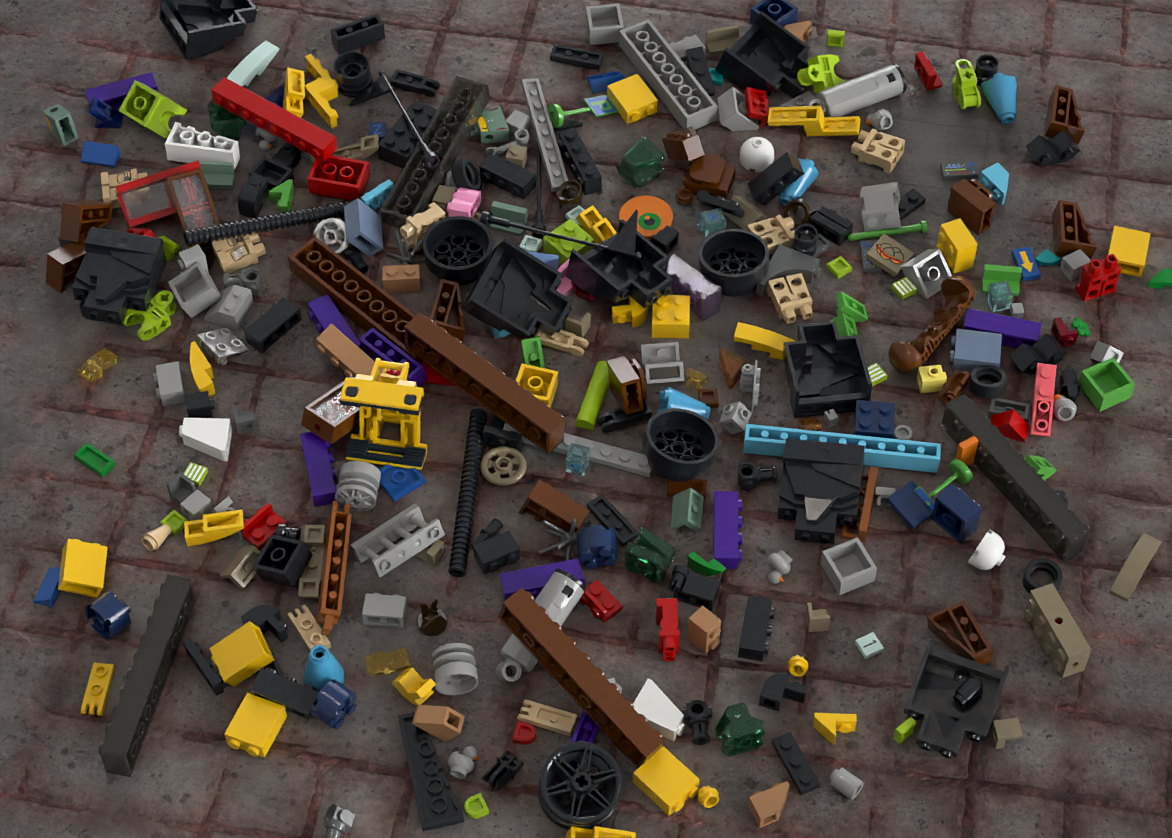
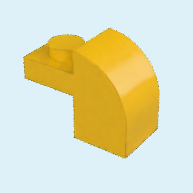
M628 296V305L612 306L613 324L631 322L632 328L643 324L648 317V306L643 308L630 296Z
M413 667L405 669L392 682L400 694L416 706L424 703L434 693L432 688L436 685L431 678L423 680Z

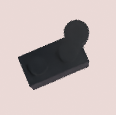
M675 565L672 571L673 577L668 585V589L672 592L676 587L674 598H677V601L693 606H704L709 611H712L719 594L720 581L713 577H705L694 571H689L683 565Z

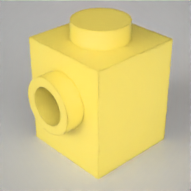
M941 365L918 367L916 379L920 393L938 392L943 388L944 383L947 382L946 372L942 371Z

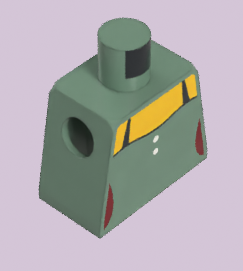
M60 104L44 110L43 113L50 131L63 146L79 139L69 111Z
M500 106L476 114L474 116L475 125L466 127L468 137L478 135L482 144L509 141V128Z

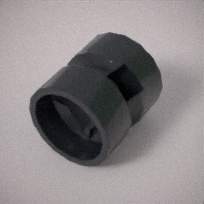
M984 54L977 58L975 74L978 86L992 79L993 75L997 73L999 61L995 56Z
M809 224L798 226L794 232L793 250L814 256L817 246V229Z

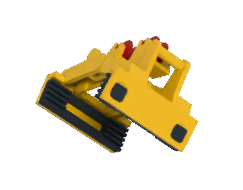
M376 358L370 376L357 374L355 378H345L340 395V403L345 406L359 407L360 435H351L346 450V460L381 465L388 464L395 467L422 470L427 456V444L420 443V409L424 390L417 387L416 382L407 381L409 362H404L403 364L381 361V358ZM380 368H383V371L379 376L380 380L379 382H377ZM384 422L401 424V441L380 438Z

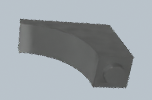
M779 245L769 261V269L766 276L757 283L756 294L764 296L767 292L769 280L781 277L786 279V276L802 273L804 281L811 284L814 278H818L821 272L819 267L820 259Z

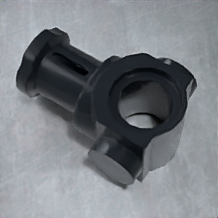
M744 461L739 464L737 483L741 490L754 489L762 481L777 482L775 465L769 468H759V465L756 466L753 462Z
M693 700L690 703H686V708H682V714L684 715L683 720H687V725L692 729V743L695 745H705L711 740L710 735L707 733V726L709 725L708 718H712V707L707 705V701L703 702L701 700ZM698 711L701 714H694L693 712Z

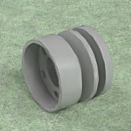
M349 461L343 464L340 469L335 500L342 507L345 503L350 504L349 510L361 512L373 509L376 505L381 472L374 465L363 461Z
M450 643L434 650L432 662L433 670L435 671V687L439 693L453 696L462 695L477 687L478 675L477 668L475 667V652L470 645Z

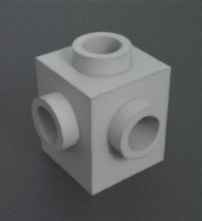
M740 401L728 404L723 409L719 424L730 434L745 431L746 424L749 423L752 413Z

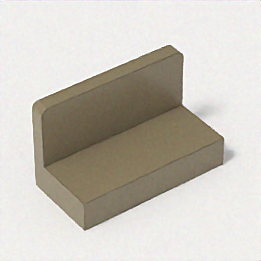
M733 25L706 31L705 46L710 57L722 55L726 48L730 50L740 39L739 26Z
M733 195L731 200L740 204L739 207L744 211L743 216L739 218L723 212L724 215L743 230H747V225L767 218L765 214L746 199Z
M255 546L243 547L220 574V577L222 579L230 578L239 589H244L256 574L252 566L261 552Z

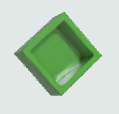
M1114 357L1083 370L1078 382L1081 384L1082 391L1099 412L1130 399L1135 387L1133 380Z

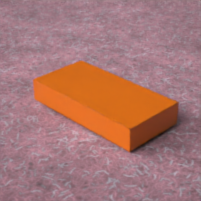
M972 436L959 443L956 459L961 460L967 466L974 463L979 440Z

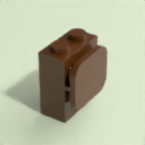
M706 153L695 158L693 163L690 162L687 171L688 175H685L683 178L685 189H689L695 196H697L698 191H708L713 197L718 195L727 201L735 179L736 165L726 163L722 157Z
M962 179L958 183H954L950 188L951 192L947 211L956 219L961 218L965 226L975 234L980 235L991 227L996 204L992 201V194L975 179L969 181Z
M625 356L607 360L611 393L625 415L644 410L643 400L647 399L645 379L642 368L636 359L631 358L630 363Z

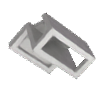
M898 182L862 187L860 198H864L861 212L865 232L901 227L898 209L900 202Z
M679 342L641 344L642 367L645 368L646 384L684 381L683 362L680 361ZM677 366H679L680 376H678Z

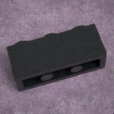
M378 14L330 30L332 45L338 55L385 39L384 24Z
M786 152L752 179L748 186L753 199L766 205L800 178L804 172L799 159Z
M493 153L479 166L481 179L523 200L536 186L534 173Z
M283 297L280 301L274 303L267 312L261 314L253 324L247 326L244 330L246 342L259 352H265L301 321L300 308Z
M748 595L738 658L762 662L763 655H768L770 642H766V638L771 637L772 625L769 624V620H774L775 607H772L773 599Z
M261 668L250 690V694L283 705L286 711L308 720L312 704L315 705L317 701L316 696L319 692L316 691V688L308 684L300 685L296 679L290 676L285 678L277 675L278 672L271 668Z

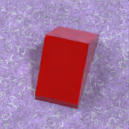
M1013 409L992 415L987 432L1025 443L1030 425Z

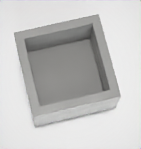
M619 3L586 7V25L590 45L619 42V31L624 29Z
M199 262L168 282L180 306L191 318L222 298L211 276Z
M858 537L822 551L820 564L839 595L875 581L877 567Z

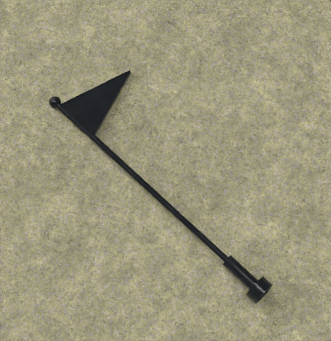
M380 71V77L352 100L349 106L351 107L391 92L421 144L420 148L425 155V164L429 168L436 167L440 161L439 157L435 152H431L427 144L423 142L385 77V72Z
M564 119L563 125L559 128H553V130L556 132L582 127L583 123ZM537 142V210L535 211V224L532 228L546 231V226L543 224V211L541 210V153ZM532 232V235L536 238H542L545 236L543 234Z
M637 209L609 246L514 224L509 220L493 217V213L483 211L480 217V222L485 226H490L491 224L508 228L511 226L633 256L637 260L642 257L640 252L635 253L638 222Z

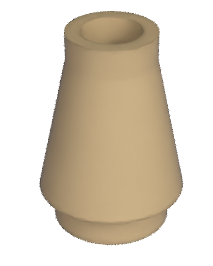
M163 524L144 534V538H142L144 547L149 551L157 550L168 535L171 534L170 527Z

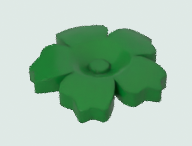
M1075 317L1071 323L1072 327L1078 331V336L1082 337L1084 335L1088 337L1090 331L1087 323Z

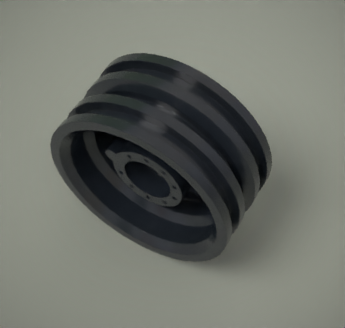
M573 742L563 745L548 757L543 766L538 782L540 806L545 815L554 824L563 829L569 830L572 826L592 830L594 826L598 827L607 821L615 810L622 792L621 770L613 756L596 744ZM576 762L578 766L577 769H574L572 766H570V763ZM597 767L599 772L591 774L590 769ZM560 777L563 783L557 785L555 779ZM579 780L583 781V788L578 787ZM600 787L604 788V789H605V793L602 795V794L597 790L598 788H600ZM566 798L570 803L564 805L561 800ZM588 803L590 804L591 808L589 810L583 809L582 805Z

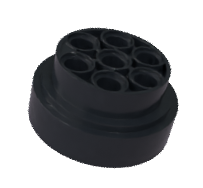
M464 216L448 217L436 222L427 230L423 239L424 260L429 270L440 280L459 283V286L470 284L478 279L493 251V240L488 228L478 220Z
M726 229L715 232L708 236L699 248L700 273L709 286L721 295L736 297L752 292L757 288V283L766 276L769 269V249L766 242L757 234L747 230Z
M672 408L662 410L650 418L643 436L642 446L648 463L655 473L671 481L683 482L695 478L712 465L719 446V437L714 426L703 416L690 410Z

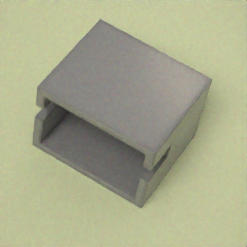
M1011 303L1010 312L1012 317L1023 319L1024 308L1022 303Z
M833 409L829 410L830 413L824 412L823 420L828 428L836 426L838 423V416Z

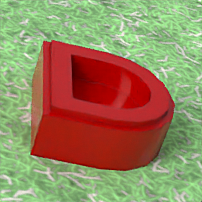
M518 721L513 736V743L531 744L536 738L534 726Z

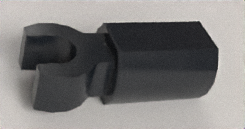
M352 246L353 252L344 250V256L350 261L352 266L362 274L368 272L369 267L358 253L356 246Z

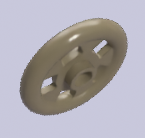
M500 446L489 450L483 456L480 464L483 477L488 482L499 486L512 485L518 482L524 476L527 468L526 459L523 454L517 449L508 446ZM507 454L512 455L514 457L513 460H510L508 457H506ZM497 455L499 458L493 462L491 459ZM513 465L519 466L518 471H512ZM494 467L495 473L491 474L488 469ZM509 474L508 478H500V475Z

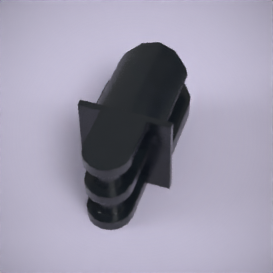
M1066 368L1059 377V395H1063L1075 403L1081 384L1078 383L1076 372L1072 368Z
M507 750L500 757H497V762L482 779L485 782L489 781V785L495 787L496 791H499L510 778L514 780V776L521 770L524 762H519L517 757H512Z

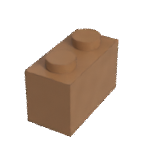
M419 264L382 266L383 288L388 294L421 292Z
M701 606L689 618L688 640L705 654L710 649H715L720 643L721 620L704 606Z

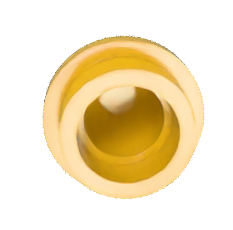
M799 655L791 657L788 661L789 672L794 676L804 675L808 670L807 660Z
M709 785L703 786L698 791L699 803L706 808L715 806L719 801L718 791Z

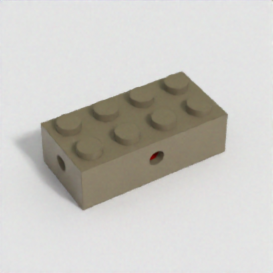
M1051 583L1031 590L1024 610V616L1032 624L1035 636L1040 638L1044 652L1052 659L1055 671L1059 672L1062 678L1084 671L1091 648L1055 586Z

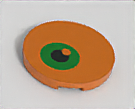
M654 196L634 197L622 206L619 213V223L622 219L627 222L637 209V231L648 240H651L653 234L656 236L667 225L671 227L673 222V212L670 206L662 199Z

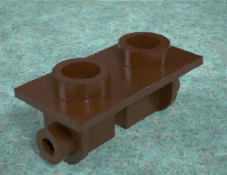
M955 369L937 396L949 408H952L969 383L970 373L968 371L959 373Z

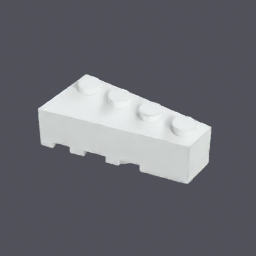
M175 122L165 142L167 160L185 163L197 160L203 162H232L235 169L240 159L238 141L219 135L214 137L210 135V132L206 131L201 133L195 131V128L191 126L187 128L182 127L181 123Z

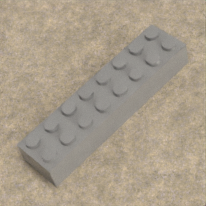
M649 19L619 31V46L683 129L692 126L695 130L717 121L718 106Z

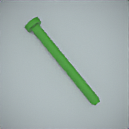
M924 220L916 225L849 234L848 240L856 241L881 237L883 234L890 236L921 231L923 234L927 233V223Z

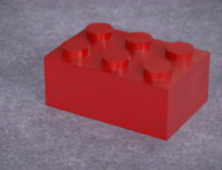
M333 155L325 162L315 158L307 178L309 193L352 201L354 199L361 200L371 176L369 162Z

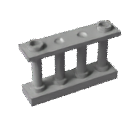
M414 503L350 546L359 563L370 558L378 577H382L443 537L445 533L439 519L436 518L430 523H426L419 506ZM417 526L421 528L413 534L409 533ZM400 537L404 538V540L396 545L393 543ZM385 547L388 549L381 555L377 554V552L384 549Z

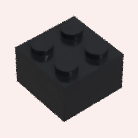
M271 534L252 567L263 581L294 588L313 555L303 541Z

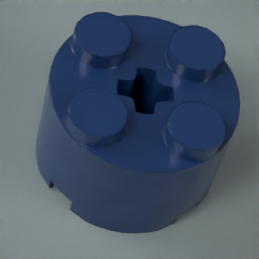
M594 525L582 529L580 535L577 534L578 559L585 565L586 569L591 570L597 568V566H613L616 564L618 548L617 535L614 529L609 527V530H606L601 525Z
M111 590L85 607L87 620L92 619L94 622L91 625L92 628L104 639L114 638L131 624L129 616L131 610L125 602L121 603Z
M334 679V683L329 681L316 696L318 703L316 706L312 704L310 714L330 728L338 730L344 722V716L352 714L357 706L354 703L357 697L356 693L336 679Z

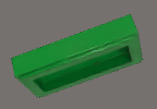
M87 442L73 455L75 460L102 478L116 465L113 459Z

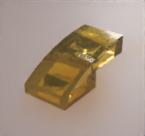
M105 348L88 359L77 370V374L91 383L103 377L105 369L117 364L119 357Z
M406 647L389 653L382 650L365 656L370 676L385 675L412 668Z

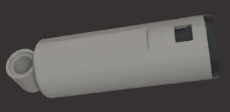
M894 63L817 93L816 99L810 101L807 106H821L825 117H841L904 93L906 91V80L901 68Z
M556 569L535 599V602L539 607L542 606L546 609L553 622H557L562 626L585 592L586 587L570 573L562 569ZM513 633L500 651L505 661L497 666L496 675L501 681L514 682L520 678L522 671L530 672L538 662ZM507 666H510L512 669L510 677L505 673Z

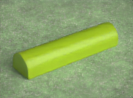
M599 361L595 367L575 421L576 427L594 430L596 418L600 414L610 386L607 361Z

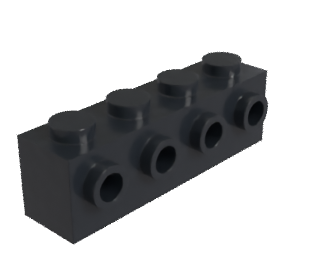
M572 128L559 132V140H557L559 150L563 153L572 174L581 184L585 196L602 191V176L577 130Z

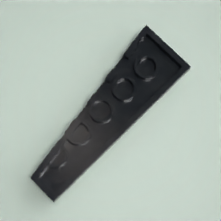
M415 712L399 715L398 719L422 831L464 823L463 814L436 755L428 732L412 724Z

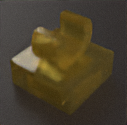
M688 368L686 376L690 379L687 380L686 386L690 388L692 382H697L696 390L698 391L702 387L701 382L707 384L709 377L706 374Z

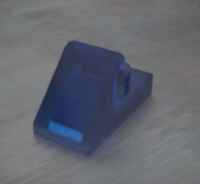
M96 97L91 99L88 113L96 117L95 128L121 127L123 113Z

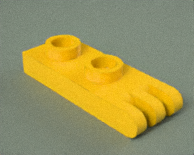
M93 663L81 707V714H86L88 707H90L89 715H94L96 708H98L97 715H103L115 671L114 664Z

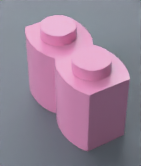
M460 187L457 192H454L452 201L447 205L446 211L449 213V217L464 216L473 218L481 203V191Z

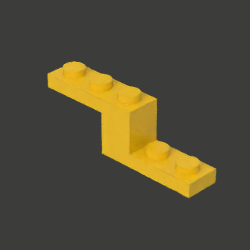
M312 54L305 56L306 67L316 80L305 85V95L312 106L333 129L338 126V114L335 109H331L328 101L338 97L337 89H339V86L335 79L332 80L329 72L322 68L320 61L315 59Z
M821 106L769 107L768 125H803L807 136L859 135L860 117H825Z

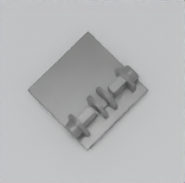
M227 327L197 334V337L200 339V346L219 365L227 363V356L249 350Z
M757 360L755 365L745 364L741 368L740 389L744 393H753L751 413H753L754 406H758L761 368H757Z

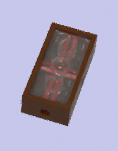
M202 168L166 178L167 187L183 235L185 230L190 232L191 229L195 231L196 228L201 229L205 227L206 229L207 226L212 227L213 225L218 226L220 224ZM208 241V243L202 242V244H198V243H197V245H199L200 248H201V247H204V246L211 245V242H210V241Z
M344 381L304 407L301 425L329 444H333L360 425L359 407L345 406L340 403Z

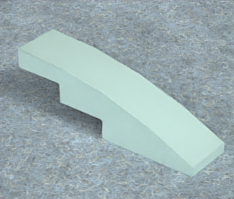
M264 41L238 64L227 79L242 87L244 85L248 87L256 74L260 76L279 51V48L268 41Z

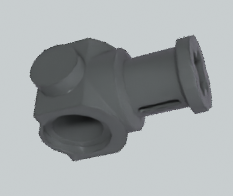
M255 267L245 268L243 271H240V274L225 272L224 288L238 285L251 289L252 294H258L262 287L259 269Z
M335 803L328 807L324 817L325 827L327 828L324 838H340L341 834H345L350 829L356 814Z

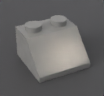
M732 87L717 98L719 120L722 126L727 127L731 131L759 129L758 119L747 116L744 94Z
M928 249L901 266L905 277H908L917 287V292L925 299L939 292L943 280L952 276L940 249Z
M232 285L219 292L222 298L211 305L204 320L238 331L254 302L251 289Z

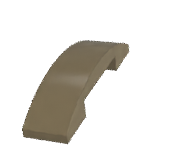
M374 134L362 137L361 143L338 148L332 155L356 160L365 159L379 149V136ZM311 155V164L313 165L315 158Z
M305 525L303 542L313 556L299 580L298 598H319L325 545V525Z
M1144 533L1123 565L1110 593L1128 602L1162 542Z

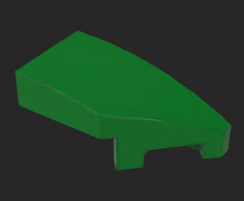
M1162 269L1146 285L1159 290L1164 285L1172 287V269Z
M694 551L688 555L687 567L699 575L711 576L721 574L726 570V567L714 558L706 562Z

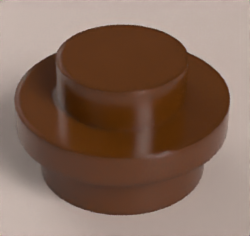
M680 189L675 196L676 202L680 205H689L693 201V194L689 189Z

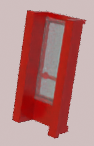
M197 160L115 186L127 225L131 228L175 214L176 211L167 187L166 178L200 169L199 161Z

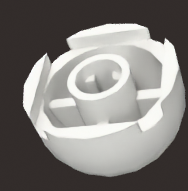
M749 138L741 146L739 161L747 170L751 168L756 169L755 172L764 171L774 161V148L765 138Z
M329 218L317 224L314 235L316 234V237L334 252L341 253L349 246L350 242L346 240L345 222L343 220Z
M989 529L967 563L980 570H989L995 564L1000 566L1006 557L1003 555L1005 545L1002 538Z

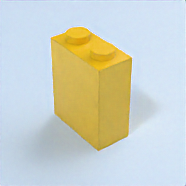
M638 74L607 86L608 98L627 124L658 112L657 98Z
M1114 226L1108 255H1115L1118 260L1117 264L1121 268L1120 273L1137 277L1142 276L1151 233Z
M68 539L62 551L58 590L98 598L104 584L107 547L97 543L82 542L78 539Z
M250 621L210 648L213 655L211 659L218 667L219 674L224 681L223 683H228L233 687L274 661L260 628Z
M247 692L224 733L227 744L233 749H242L252 756L265 758L287 717L285 706Z
M664 746L633 772V783L668 816L674 811L678 812L683 807L684 802L689 797L691 799L694 798L699 791L700 779Z

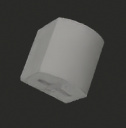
M515 110L506 119L509 135L514 138L517 130H528L532 124L530 117L518 110Z

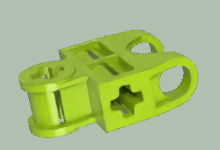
M818 55L808 59L809 67L801 69L797 73L799 83L803 86L813 85L815 93L845 82L834 73V65L840 62L837 55Z
M966 59L957 60L955 63L956 77L952 80V89L957 105H960L961 109L972 106L978 108L981 105V96L976 86L977 77L971 62ZM964 64L967 68L962 69L959 65Z
M166 290L159 292L151 299L147 311L128 309L122 323L127 327L141 323L142 327L137 335L143 341L159 335L171 325L169 316L173 315L177 310L173 294Z

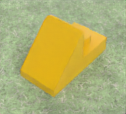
M814 713L813 727L832 745H835L836 731L842 733L855 731L857 723L856 714Z

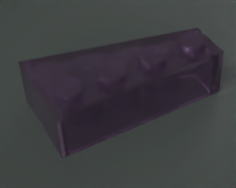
M676 255L669 257L668 270L665 273L673 279L671 291L675 295L690 296V310L702 322L720 311L721 287Z

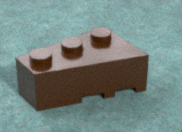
M1055 85L1049 98L1044 136L1053 138L1064 130L1073 136L1078 145L1085 133V129L1081 126V116L1076 109L1077 103L1073 89Z
M692 126L679 132H669L666 134L667 137L662 138L668 159L691 161L705 155L699 136Z
M96 200L63 203L60 239L80 242L83 236L88 235L91 227L101 228L111 222L112 203Z
M1059 200L1052 213L1055 255L1065 257L1081 249L1091 260L1097 246L1090 238L1091 233L1084 225L1085 220L1077 203Z
M87 236L82 237L80 242H71L47 254L46 283L59 293L65 291L63 287L68 283H74L76 280L75 276L86 254L84 242Z
M441 279L430 318L436 325L445 328L451 336L457 337L463 343L465 327L463 324L459 283Z
M538 480L518 513L521 515L525 513L533 515L538 522L546 520L566 532H570L572 519L575 518L574 533L576 534L589 510L581 503L571 500L565 493L552 488L549 483Z
M964 600L927 616L928 628L960 657L983 665L993 661V649Z

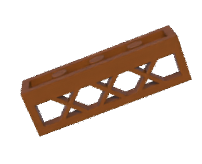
M870 466L869 474L863 473V479L868 480V482L861 489V495L864 500L860 502L859 512L861 516L858 517L857 526H855L859 531L858 535L846 533L847 529L851 526H843L842 539L852 540L858 537L861 542L865 543L878 467Z

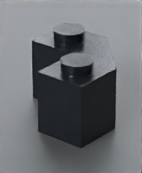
M1064 130L1059 132L1050 141L1039 135L1026 145L1032 159L1043 167L1067 162L1080 152L1073 136Z
M1045 333L1033 346L1022 343L1010 357L1023 373L1033 375L1036 373L1037 363L1055 365L1063 359L1067 352L1054 336Z

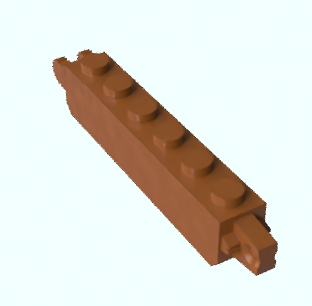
M336 501L332 502L330 515L327 520L316 622L322 623L321 634L327 636L332 631V625H337L342 610L352 515L349 513L350 504L345 503L342 511H337L338 504Z

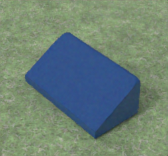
M620 71L587 77L592 93L607 91L608 85L624 79V75Z
M85 141L81 162L115 167L120 157L119 147Z
M60 567L48 569L33 600L34 603L53 607L60 592L58 590Z

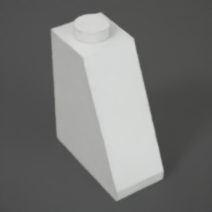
M184 418L183 425L179 427V436L183 438L184 445L222 461H228L232 436L230 419Z
M648 678L633 703L634 709L647 718L648 724L653 730L659 731L663 737L674 741L677 735L681 736L684 731V715L660 688Z

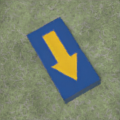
M1030 247L1012 249L1011 254L1016 267H1022V281L1039 279L1041 273Z

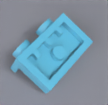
M388 179L384 183L379 184L375 189L364 194L361 197V201L375 211L395 198L393 183Z

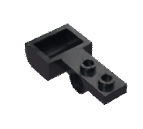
M285 143L272 159L263 156L248 173L249 178L251 175L268 179L269 184L267 188L273 189L289 179L294 181L293 169L289 167H296L299 164L303 151L290 143Z

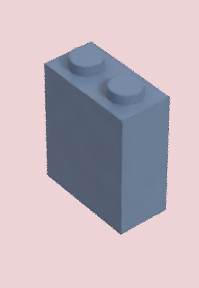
M359 199L344 206L346 240L369 257L383 250L381 216Z
M956 329V334L951 337L950 347H954V350L950 351L949 362H952V370L972 372L976 367L983 365L999 368L1002 334Z

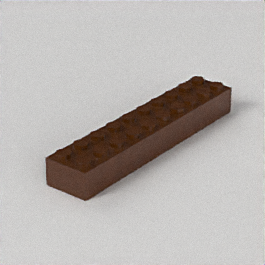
M317 237L312 238L288 256L292 273L321 296L328 294L336 308L366 332L374 328L423 366V361L405 348L404 326L416 316Z
M418 313L404 326L405 348L544 452L550 454L564 440L565 418L561 413L552 410L546 402L537 399L531 391L522 388L516 380H511L501 369H496L487 359L481 358L472 348L466 347L457 337L451 336L445 328L436 325L430 317H425L423 314Z
M521 587L503 602L498 618L637 769L661 749L665 742L661 733L653 730L648 724L647 718L634 709L633 703L629 699L624 698L620 694L618 687L605 678L604 672L591 663L590 657L577 648L576 642L563 633L562 627L550 619L545 608L538 606L530 592H525Z

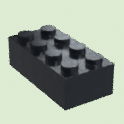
M414 100L406 110L421 139L430 147L446 127L445 112L418 100ZM404 115L399 118L379 142L378 152L379 159L409 172L424 153L420 148V142Z

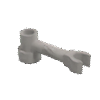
M526 129L517 130L514 141L499 147H489L485 150L486 155L493 153L499 156L501 153L508 151L510 144L528 148L529 133Z

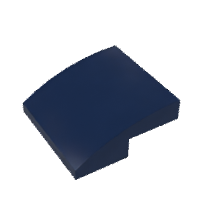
M912 480L886 499V502L911 530L928 519L933 513V510L914 491L917 486Z

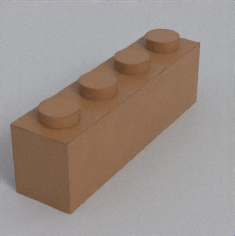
M332 323L316 338L315 346L318 352L322 355L326 354L330 358V362L334 366L343 369L344 374L348 378L352 375L356 377L357 374L371 375L375 361ZM380 368L377 382H379L380 380L379 376L383 371V368Z

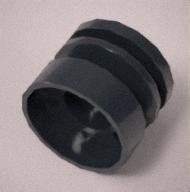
M348 51L336 58L334 72L339 91L344 96L357 97L373 83L370 62L366 55L358 51Z

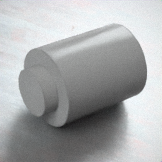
M843 767L839 770L835 769L830 776V780H832L830 785L851 800L859 794L864 785L863 781Z

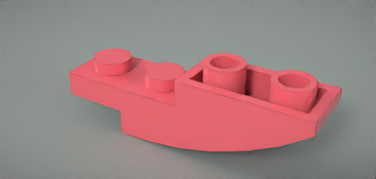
M1037 363L1032 398L1030 435L1050 437L1057 365Z

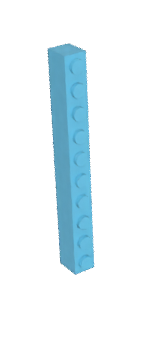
M746 424L743 453L783 457L786 438L865 446V466L938 472L941 444Z

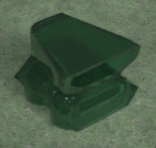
M211 99L207 105L212 130L218 132L219 136L238 141L242 128L247 125L246 120L235 113L229 112L222 106L216 105Z
M643 136L621 158V163L617 164L616 168L618 173L634 188H642L647 184V180L659 178L661 172L665 170L660 165V163L664 162L665 155Z
M640 526L637 543L629 542L625 550V567L634 574L644 575L651 582L661 583L675 558L676 548Z
M745 703L728 706L714 730L715 735L722 738L721 752L731 757L758 750L764 744L762 739L765 734L763 720L753 717Z

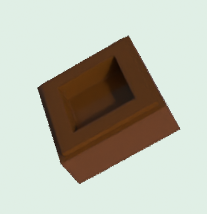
M698 389V399L700 402L705 403L710 408H718L717 389Z

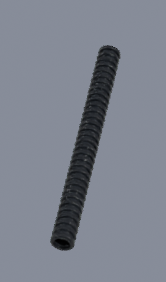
M348 200V202L343 201V203L338 202L337 204L332 203V205L327 204V206H316V208L311 207V209H300V211H289V213L284 212V214H273V216H262V218H251V220H240V222H229V224H218V226H207L206 229L205 227L201 229L196 228L195 231L191 229L190 232L185 230L184 240L187 246H191V244L196 245L197 243L202 244V242H213V240H224V238L230 239V237L235 238L236 236L241 237V235L257 234L258 231L259 233H263V231L268 232L269 229L273 231L274 228L276 230H279L280 227L284 229L285 226L289 228L290 225L295 227L296 224L300 226L301 223L305 225L307 222L311 224L312 221L316 223L328 218H339V216L343 218L344 206L351 203L352 200Z
M480 408L470 411L459 500L448 569L449 574L454 577L465 576L468 563L469 543L484 441L483 430L487 417V412Z

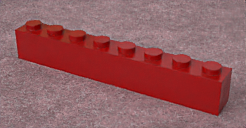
M225 77L211 89L212 101L216 105L222 106L231 113H235L244 120L255 124L258 128L268 131L271 135L281 138L286 143L294 145L299 150L305 151L316 159L325 162L337 150L335 136Z

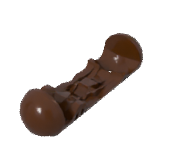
M950 276L944 279L941 284V290L945 296L946 303L942 309L934 311L935 318L928 328L912 341H895L890 345L888 357L891 365L896 370L906 373L914 370L916 367H920L965 313L967 308H969L971 302L975 299V291L973 285L966 278Z

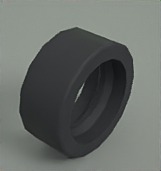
M464 158L452 164L451 174L457 189L460 187L472 190L479 189L481 177L472 159Z
M979 366L971 372L969 387L971 392L980 398H997L1005 392L1007 377L1005 372L996 366ZM980 380H993V381H995V382H997V383H995V384H984V383L979 382V381H980Z
M1037 558L1026 565L1022 581L1028 593L1031 590L1043 587L1032 580L1031 573L1034 571H1045L1051 574L1054 578L1053 585L1057 592L1059 591L1063 574L1058 564L1046 558Z

